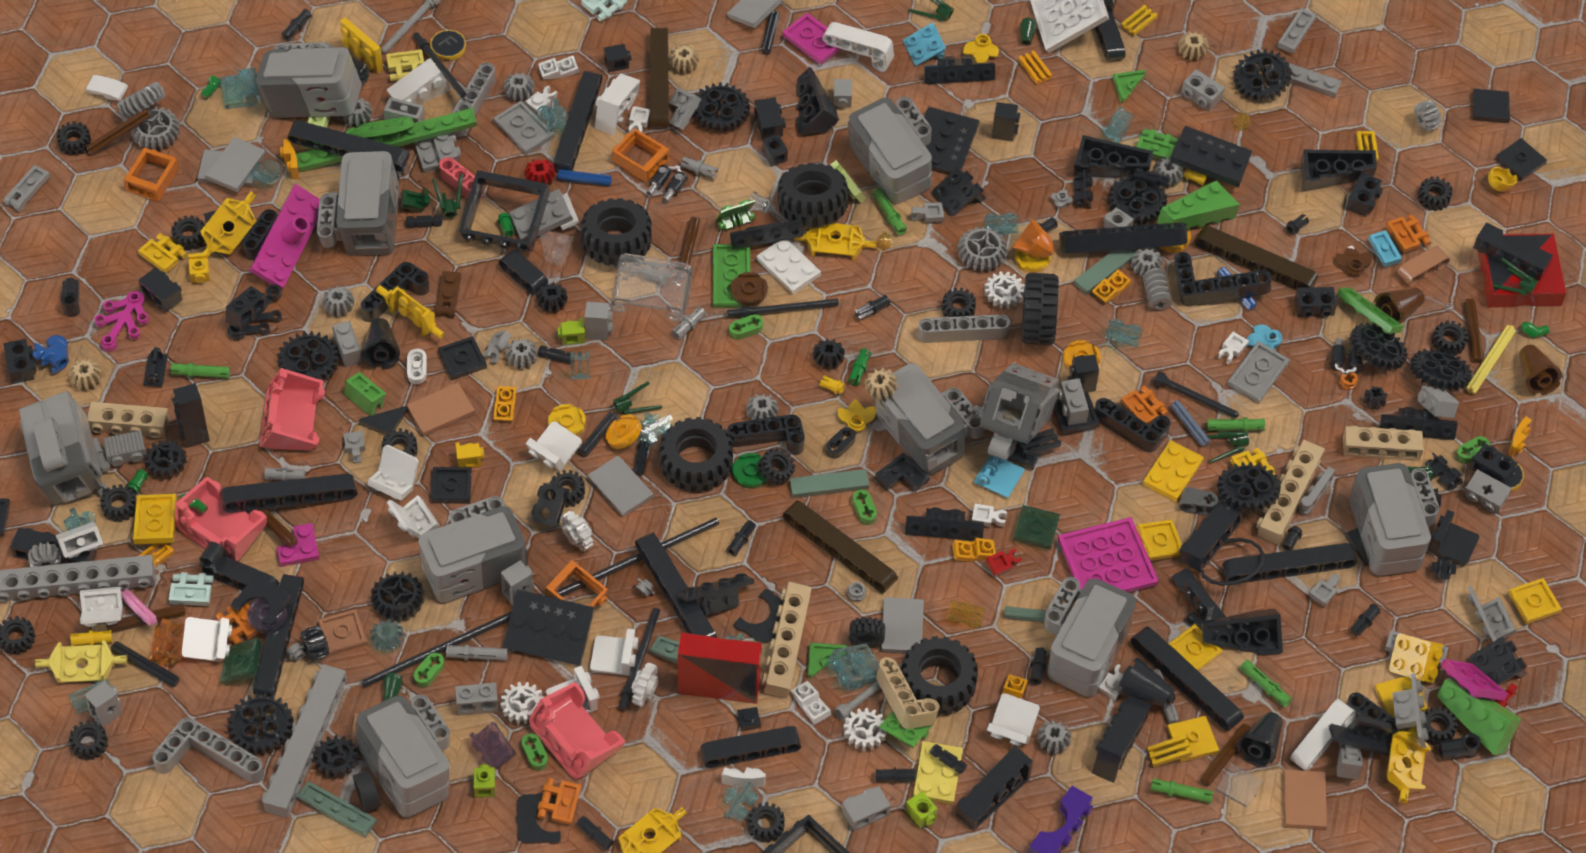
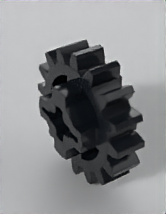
M167 439L165 443H162L159 440L158 445L152 443V449H146L147 454L144 455L145 467L148 468L149 474L154 473L155 478L161 475L162 479H165V476L168 475L171 479L173 473L179 475V469H185L184 464L187 463L186 451L183 450L182 444L177 446V441L170 443L169 439Z
M335 735L332 740L327 736V742L320 741L321 747H315L316 754H313L315 767L319 769L320 774L325 772L327 778L331 774L334 775L335 779H337L338 774L345 777L346 771L352 772L351 766H357L356 760L359 759L357 747L353 745L351 739L346 742L345 736L338 739V736Z

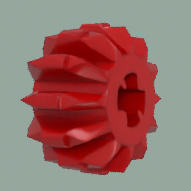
M541 157L537 161L533 159L532 163L527 162L524 170L525 179L546 183L547 185L552 184L555 178L553 163H549L548 159L542 161Z

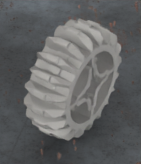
M154 82L119 101L117 104L118 110L124 118H129L162 100L166 94L159 82Z
M157 106L154 109L148 107L151 117L132 129L131 137L140 148L145 147L154 150L159 148L162 151L163 147L169 148V145L174 144L175 139H178L180 133L179 120L170 109L165 111L164 107L158 109Z
M982 226L981 229L975 227L974 231L969 229L967 233H963L962 238L959 239L957 251L959 259H962V264H967V268L973 267L974 271L980 269L981 272L986 269L990 272L991 268L996 270L998 265H1002L1006 259L1008 248L1006 240L1003 239V234L998 235L997 230L992 231L991 227L985 229Z

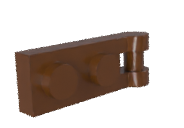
M442 271L436 305L437 316L448 314L450 317H455L461 272Z

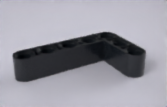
M1179 252L1174 257L1180 299L1182 304L1186 306L1264 295L1271 290V275L1268 271L1259 270L1195 280L1191 256L1186 252Z

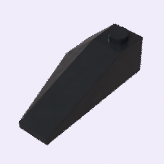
M808 67L797 78L799 103L796 105V109L799 111V116L796 117V124L801 135L827 132L839 121L836 108L813 69Z
M1276 609L1257 610L1201 622L1204 643L1256 652L1261 655L1283 653L1281 614Z

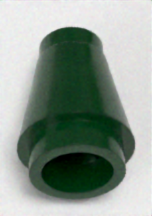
M1023 18L1022 22H1020L1021 44L1030 45L1035 34L1037 24L1032 18Z
M387 673L384 678L383 702L399 695L404 683L401 675Z

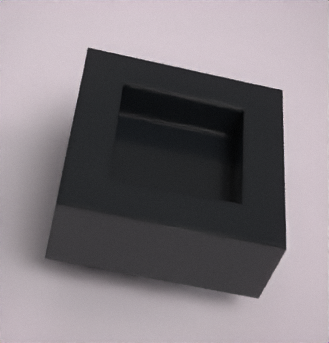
M757 707L737 710L741 731L761 728Z

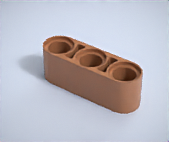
M1434 246L1404 263L1397 273L1409 286H1413L1445 268L1450 262V258L1439 246Z

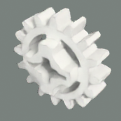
M999 272V276L993 274L992 278L987 279L984 295L988 297V302L993 301L994 307L999 304L1000 309L1003 306L1010 309V305L1016 307L1017 302H1022L1025 284H1021V278L1016 279V274L1010 276L1009 272L1006 275Z
M568 511L561 516V523L564 525L562 528L563 533H565L572 545L575 544L581 551H586L594 545L593 539L590 537L592 531L584 518H579L578 514L575 515L574 511Z
M648 662L642 671L639 670L637 672V676L632 684V693H634L632 697L633 704L642 707L647 699L653 697V693L658 685V677L656 676L657 665Z
M518 682L517 687L511 684L510 691L505 689V696H501V710H503L504 717L509 715L510 722L516 719V724L524 721L526 725L538 702L544 696H542L541 690L536 691L535 684L532 687H529V682H526L525 686Z
M865 708V712L857 709V714L851 712L850 718L846 717L843 731H845L844 738H849L848 744L855 743V749L862 746L863 751L866 750V747L873 750L874 745L880 747L881 741H885V734H887L886 731L879 728L884 721L882 720L883 715L879 714L876 716V710L870 713L868 708Z

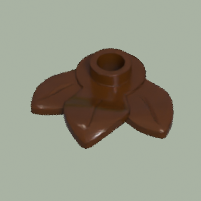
M1350 245L1344 254H1336V262L1346 268L1349 274L1359 276L1364 272L1365 267L1371 264L1372 254L1370 251L1360 254Z

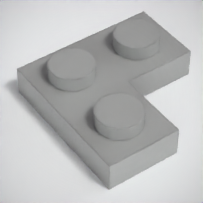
M678 87L669 101L670 104L677 107L669 123L684 130L692 114L698 108L701 98Z

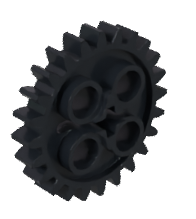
M1257 49V54L1250 51L1249 57L1244 55V60L1239 59V65H1235L1236 71H1233L1235 87L1239 89V94L1244 93L1245 99L1250 96L1251 101L1257 98L1258 103H1260L1261 99L1264 98L1265 102H1267L1269 97L1275 100L1274 95L1281 97L1280 91L1286 92V86H1290L1289 81L1292 78L1289 62H1286L1285 57L1281 58L1280 53L1274 55V50L1267 53V49H1264L1263 53H1261ZM1256 64L1259 65L1262 75L1259 74V69L1256 66ZM1263 77H1265L1266 83L1269 87H1266Z
M719 82L718 86L712 83L711 88L705 85V90L699 89V94L695 93L696 96L701 98L698 108L694 111L693 117H695L696 122H700V127L706 125V130L713 128V132L719 129L720 133L723 132V129L730 132L731 127L737 130V125L742 126V121L746 122L749 116V98H746V93L741 94V88L735 90V85L729 87V83H726L725 86H722L721 82ZM725 96V97H724V100H723V104H722V106H721L722 97ZM720 110V117L717 119L718 111Z
M1134 173L1132 177L1126 174L1125 179L1119 177V182L1114 181L1113 186H1110L1108 204H1110V210L1118 208L1134 219L1133 225H1135L1136 221H1139L1140 225H1142L1143 221L1149 224L1150 219L1154 222L1156 221L1161 208L1167 205V194H1165V188H1161L1160 183L1154 184L1144 181L1142 178L1136 179L1134 178Z
M1368 322L1365 325L1363 323H1360L1359 326L1356 325L1350 333L1349 345L1353 346V351H1357L1356 356H1361L1362 361H1368V365L1374 364L1375 368L1380 366L1383 371L1385 368L1388 371H1391V369L1396 371L1407 360L1408 353L1406 351L1408 349L1404 347L1405 343L1399 342L1401 338L1395 337V333L1387 334L1382 331L1380 326L1377 327L1376 324L1371 326Z
M303 331V336H299L296 333L295 339L289 337V343L283 342L284 347H280V353L277 354L279 369H287L319 380L325 379L328 381V375L333 376V370H338L337 364L340 363L337 345H334L333 339L328 340L327 335L321 337V332L317 333L316 336L313 334V331L309 335ZM302 347L305 348V350H306V352H307V356H305V352H304V350H303ZM309 360L312 361V366L315 370H312Z
M1432 348L1429 351L1423 349V352L1418 351L1417 354H1414L1410 363V370H1412V374L1416 375V379H1422L1421 383H1428V387L1431 385L1435 389L1440 387L1442 391H1445V388L1452 392L1453 388L1459 391V388L1464 389L1465 386H1468L1472 376V370L1469 369L1470 365H1465L1466 361H1460V356L1454 357V353L1448 354L1446 350L1441 352L1440 349H1437V351H1434Z
M1242 462L1241 466L1234 463V468L1228 466L1227 471L1223 470L1222 475H1219L1217 489L1220 500H1225V505L1231 504V509L1238 507V512L1245 509L1246 513L1252 509L1256 513L1257 509L1263 512L1264 506L1270 509L1271 504H1276V499H1279L1281 491L1280 480H1277L1278 475H1273V470L1266 471L1267 466L1260 468V463H1257L1255 466L1252 465V462H1249L1248 465Z
M256 693L254 699L248 695V701L240 699L241 706L235 704V711H230L231 718H227L229 724L227 729L230 739H233V743L242 749L246 747V751L249 753L251 750H254L255 755L259 751H262L263 755H265L268 749L271 753H274L273 747L275 746L281 749L280 742L286 743V737L292 736L290 730L293 728L294 718L291 716L292 710L288 709V704L283 703L282 698L275 701L274 694L267 698L266 693L263 694V697H259V694ZM258 709H261L262 726L264 732L263 739H260L259 721L257 715ZM270 730H276V731L273 732V733H269V732H268V731H270Z

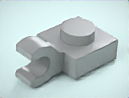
M924 203L923 208L912 207L911 221H918L922 218H925V222H943L944 220L942 203Z
M506 330L495 333L488 343V349L484 352L483 356L489 357L492 355L491 364L498 362L499 350H503L508 345V340L511 337L509 332Z
M363 431L343 433L346 453L352 452L353 462L360 463V451H365Z
M1334 573L1327 582L1321 579L1310 591L1309 596L1325 607L1337 594L1335 588L1339 585L1340 582L1338 581L1341 577Z

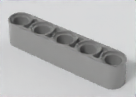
M485 62L478 67L465 90L467 95L464 98H460L452 113L473 108L476 116L496 80L495 67L492 63ZM467 129L453 133L456 138H460L466 133Z
M1005 315L924 318L919 322L917 337L924 343L1004 339L1009 333L1010 320Z

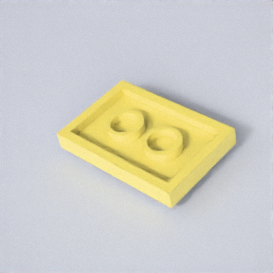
M923 741L913 797L923 791L932 802L954 805L959 773L955 771V768H950L941 762L939 757L935 758L930 754L931 748L937 743ZM938 744L942 747L943 751L947 750L956 756L958 761L961 760L963 748Z

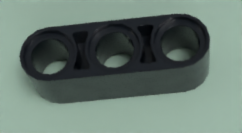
M272 209L264 210L244 238L242 244L246 259L255 260L277 217L276 211Z
M515 249L498 261L500 267L531 295H535L539 291L540 286L545 287L546 282L549 284L547 277Z
M1355 692L1349 695L1346 705L1355 710L1356 716H1373L1374 718L1372 719L1391 724L1393 730L1385 738L1392 740L1393 734L1397 733L1398 730L1395 718L1363 694Z

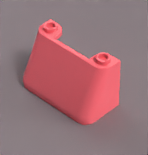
M279 369L266 391L260 447L266 449L311 451L318 446L319 437L317 432L313 431L316 404L319 399H323L325 394L323 380L287 369Z
M206 477L175 503L176 527L181 533L205 549L210 542L220 544L225 549L227 557L239 561L266 526L267 516L258 510H253L250 514L244 511L225 512L220 497L221 485L217 481ZM196 498L208 506V510L204 514L199 513L194 508H189V505Z
M576 682L541 698L529 718V723L532 730L569 775L574 779H579L620 750L626 741L614 730L607 734L604 733L582 706L585 702V692Z

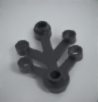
M272 284L266 288L265 308L272 301L275 302L281 298V288L278 285ZM279 310L261 313L252 322L271 320L274 323H279L282 321V313ZM263 322L259 325H247L239 331L229 325L227 332L230 338L238 340L249 333L259 332L261 335H268L270 327L268 323Z

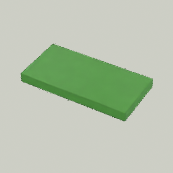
M713 244V308H741L745 306L733 299L730 289L733 279L735 280L741 273L750 272V247L733 250L731 244Z

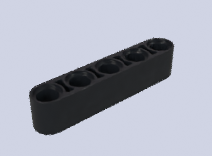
M787 726L709 741L702 744L700 750L704 766L706 768H715L793 753L800 750L802 745L797 727Z

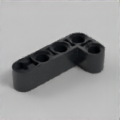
M1103 0L1109 20L1096 26L1095 30L1106 61L1124 59L1126 55L1125 47L1112 12L1113 0Z
M410 262L399 264L379 284L387 291L399 286V288L405 291L409 289L417 295H426L430 290L428 274ZM377 287L361 302L362 318L367 322H372L374 319L379 318L388 309L384 297L376 292Z
M1099 398L1096 401L1095 411L1099 422L1145 452H1154L1169 434L1171 421L1164 415L1155 417L1150 424H1147L1107 398Z
M791 414L735 422L727 428L729 437L733 442V447L785 441L790 454L799 455L804 451L805 435L801 419L797 415Z
M210 542L199 558L203 573L212 575L215 580L241 591L253 578H262L270 583L273 582L279 585V581L275 577L227 557L225 549L216 542Z

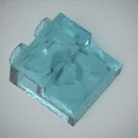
M256 67L238 70V75L220 77L225 109L261 104L256 83L258 75Z
M867 643L836 649L828 659L829 668L835 670L838 676V684L844 686L846 691L863 688L865 683L877 681L876 673L879 664Z

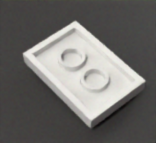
M787 239L776 242L756 256V260L792 295L821 276V271Z

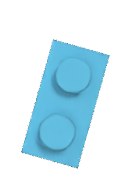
M1386 230L1369 235L1368 240L1384 267L1401 263L1402 257Z

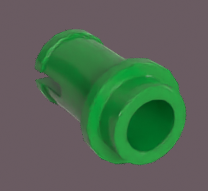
M506 212L498 215L497 222L501 225L504 237H511L515 234V230L511 223L512 217Z
M138 469L132 480L126 484L129 486V489L134 491L135 495L140 493L141 486L148 477L147 473L144 470Z

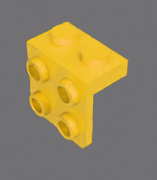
M1399 633L1396 637L1389 671L1410 678L1411 674L1415 673L1417 680L1434 683L1438 674L1439 660L1443 654V644Z

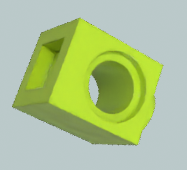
M921 791L906 801L905 811L921 829L925 825L929 826L935 822L938 808ZM923 809V810H926L927 812H926V813H921V812H919V810Z

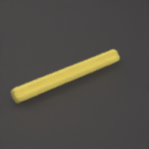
M1507 325L1466 387L1469 394H1476L1514 336L1516 332L1514 326Z

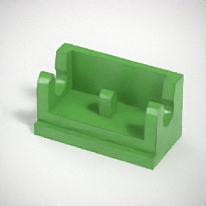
M358 372L345 381L344 395L368 415L375 414L377 405L379 408L383 407L386 392L362 373Z

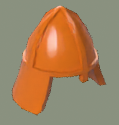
M1034 217L1012 247L1013 250L1038 258H1045L1054 253L1050 236L1042 229Z

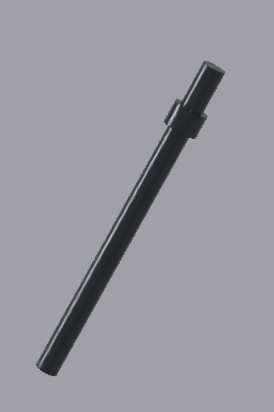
M415 32L413 38L416 40L417 46L432 59L458 95L464 98L467 95L465 90L433 52L429 42L423 39L418 32Z
M837 298L751 308L743 306L741 309L727 310V317L742 316V318L756 314L839 306Z
M653 608L636 656L635 666L632 667L627 684L622 689V698L618 707L620 711H626L629 700L634 695L632 693V684L643 663L660 614L659 608Z

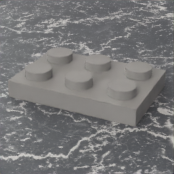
M560 189L549 194L537 236L573 220ZM538 199L509 212L521 240H527Z

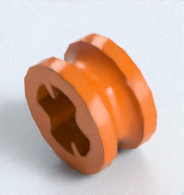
M1349 372L1347 375L1342 374L1339 381L1340 386L1346 390L1354 389L1358 376L1354 372Z

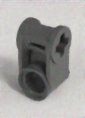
M1186 487L1182 491L1179 508L1187 513L1209 516L1213 507L1218 503V497L1213 492Z

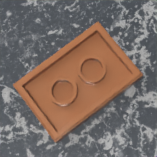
M459 383L406 404L409 413L423 436L475 414V409Z
M1284 770L1285 827L1326 830L1325 772Z

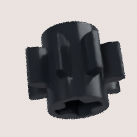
M1372 386L1370 391L1365 390L1363 403H1367L1369 409L1379 410L1380 406L1385 407L1388 394L1384 393L1382 387Z
M1438 557L1436 562H1432L1431 571L1436 573V578L1450 579L1452 574H1456L1457 565L1452 563L1451 558Z

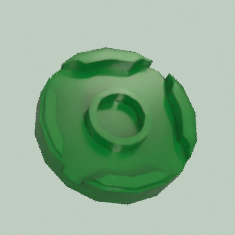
M746 453L739 456L733 463L732 475L740 486L755 489L767 483L764 481L766 478H761L760 476L762 472L758 473L759 467L757 466L762 458L761 455Z

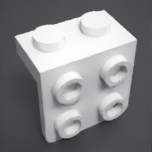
M552 422L537 442L531 438L526 442L529 448L528 452L533 457L541 458L551 469L554 467L560 472L582 444V440L557 422Z
M385 445L381 455L379 470L369 478L368 486L388 494L394 499L403 500L413 491L418 459L390 445Z
M418 495L404 507L392 500L387 501L390 507L388 511L394 518L398 519L399 522L397 524L403 532L407 531L413 538L415 536L419 538L423 533L437 529L440 526L423 499Z
M121 587L80 590L82 607L80 624L95 626L97 623L105 622L110 625L116 624L121 620L123 613Z
M188 617L185 620L181 655L185 658L222 662L229 654L227 637L231 636L232 631L229 619L221 618L219 621Z
M627 629L626 638L596 636L590 665L591 671L629 676L631 667L635 666L636 655H633L634 649L637 650L639 638L635 637V629Z
M582 666L574 668V679L546 690V695H549L576 682L585 692V702L582 705L588 713L598 710L597 700L600 699L599 693L596 688H592L590 684L592 683L591 677L588 672H584Z
M1004 693L1001 695L993 721L989 723L987 731L992 732L990 736L1001 740L1003 736L1010 738V743L1021 746L1022 743L1028 744L1040 707L1032 702Z

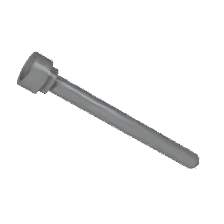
M424 0V4L381 48V52L387 53L429 8L436 7L441 0Z
M878 681L848 704L838 705L834 709L835 715L844 722L846 717H850L853 709L881 689Z

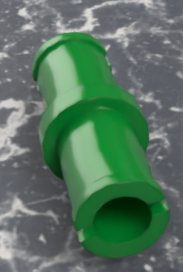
M860 349L858 358L852 365L853 370L848 382L852 383L853 386L860 385L863 373L867 371V363L872 354L868 349Z

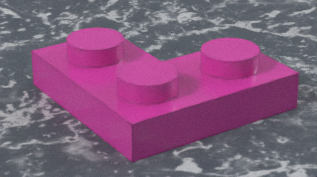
M312 523L293 527L294 535L298 541L297 545L292 548L288 545L277 547L280 567L320 560Z

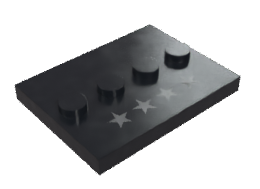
M928 106L924 118L931 126V142L925 147L932 156L931 171L949 175L957 167L963 170L980 120Z
M1185 125L1170 162L1239 188L1252 150Z
M517 589L503 648L581 666L595 607Z

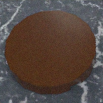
M746 272L739 274L735 280L733 279L730 291L733 299L739 304L753 306L763 302L767 297L768 285L766 280H763L759 274Z

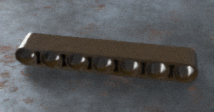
M650 28L651 127H669L668 28Z
M1203 226L1195 239V245L1198 248L1250 271H1268L1271 275V280L1295 290L1297 288H1313L1319 278L1315 271L1211 226Z
M796 500L783 513V518L788 524L879 592L885 593L898 580L894 570L801 501Z

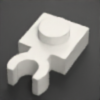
M546 86L542 94L537 91L525 101V105L534 113L540 115L551 106V101L557 98V91L549 93L550 86Z
M633 106L629 118V133L634 128L643 133L642 127L647 128L651 109Z
M1232 332L1223 343V349L1220 350L1218 359H1221L1222 356H1227L1226 363H1231L1233 355L1239 357L1248 346L1249 340Z
M975 504L972 521L984 522V526L991 527V522L997 526L1004 527L1006 520L999 518H1006L1007 512L1004 510L994 512L993 506Z
M1119 664L1114 669V675L1108 673L1098 689L1100 693L1115 701L1120 695L1118 689H1122V687L1119 686V683L1124 674L1119 672L1121 666Z

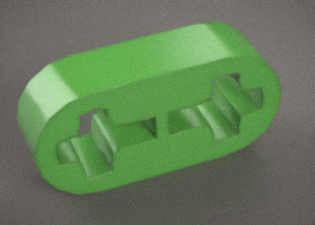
M750 315L732 322L729 327L730 336L733 339L739 340L761 332L763 330V318L759 315Z
M1479 436L1462 444L1456 453L1457 460L1463 464L1472 462L1473 457L1481 449L1482 445L1486 443L1490 446L1489 440Z
M857 490L853 494V506L861 523L871 525L876 521L877 510L870 494L866 490ZM859 497L865 499L864 504H862V501L858 499ZM865 510H867L868 514L871 515V517L865 515Z
M431 653L415 670L414 682L418 687H428L444 669L443 656L439 653ZM437 660L439 661V665H438V664H434V665L432 666V661H433V662H436ZM426 674L427 679H419V676L423 677Z
M532 733L525 735L522 738V749L531 768L536 771L544 770L548 765V757L539 737ZM529 741L534 743L535 749L532 750L531 746L528 745ZM535 755H538L542 763L535 761Z

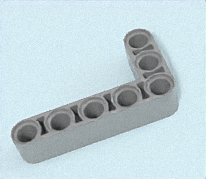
M192 718L182 719L153 753L156 771L161 774L169 773L186 752L193 747L249 782L257 783L264 777L263 765L259 758ZM255 768L258 769L257 771H254V772H251V771H250V770L255 769Z

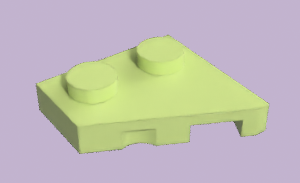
M837 160L830 164L833 169H838L845 176L848 188L850 189L848 194L853 200L857 198L860 203L864 202L866 197Z

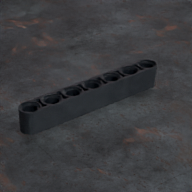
M589 71L583 72L554 158L553 166L556 170L573 171L601 88L602 74Z
M300 120L293 122L287 135L288 140L292 143L342 157L350 152L386 151L391 154L395 171L398 172L404 170L410 157V153L403 148Z
M1182 222L1071 230L1059 233L1060 252L1065 254L1184 245L1188 242L1187 224Z
M351 474L229 486L220 491L222 507L227 513L350 500L358 494L354 476Z
M652 532L635 540L639 554L687 633L717 638L714 629L697 601H685L678 597V592L683 591L687 585L655 533Z
M1351 543L1265 554L1264 565L1259 572L1248 581L1242 583L1348 569L1354 567L1358 561ZM1261 555L1232 558L1224 561L1222 567L1226 581H1236L1251 574L1260 564Z
M283 574L279 587L290 593L291 600L285 607L286 617L282 624L276 629L267 632L254 681V695L256 693L259 696H263L266 693L267 697H271L273 694L276 695L303 591L304 577Z
M1146 626L1131 638V643L1138 652L1225 731H1230L1244 719L1242 711L1153 629Z

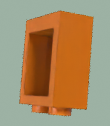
M634 128L625 135L619 145L614 146L612 159L613 163L648 183L659 166L665 165L669 161V149ZM635 145L654 155L644 166L625 156Z
M144 147L124 178L126 191L159 202L179 171L177 158ZM147 162L166 168L156 184L138 178Z
M573 560L562 569L545 590L546 596L565 600L557 592L574 575L598 595L588 606L596 608L599 605L601 607L608 599L606 597L608 589Z

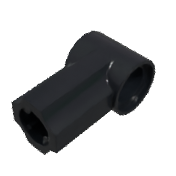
M66 278L65 281H62L61 303L63 312L68 317H74L80 313L79 280L74 278Z
M1468 733L1463 738L1439 741L1440 758L1442 760L1463 756L1465 758H1474L1479 751L1481 740L1476 734Z

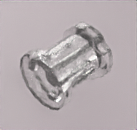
M753 191L749 197V201H756L753 206L760 209L762 213L768 211L772 201L771 198L762 197L756 191Z

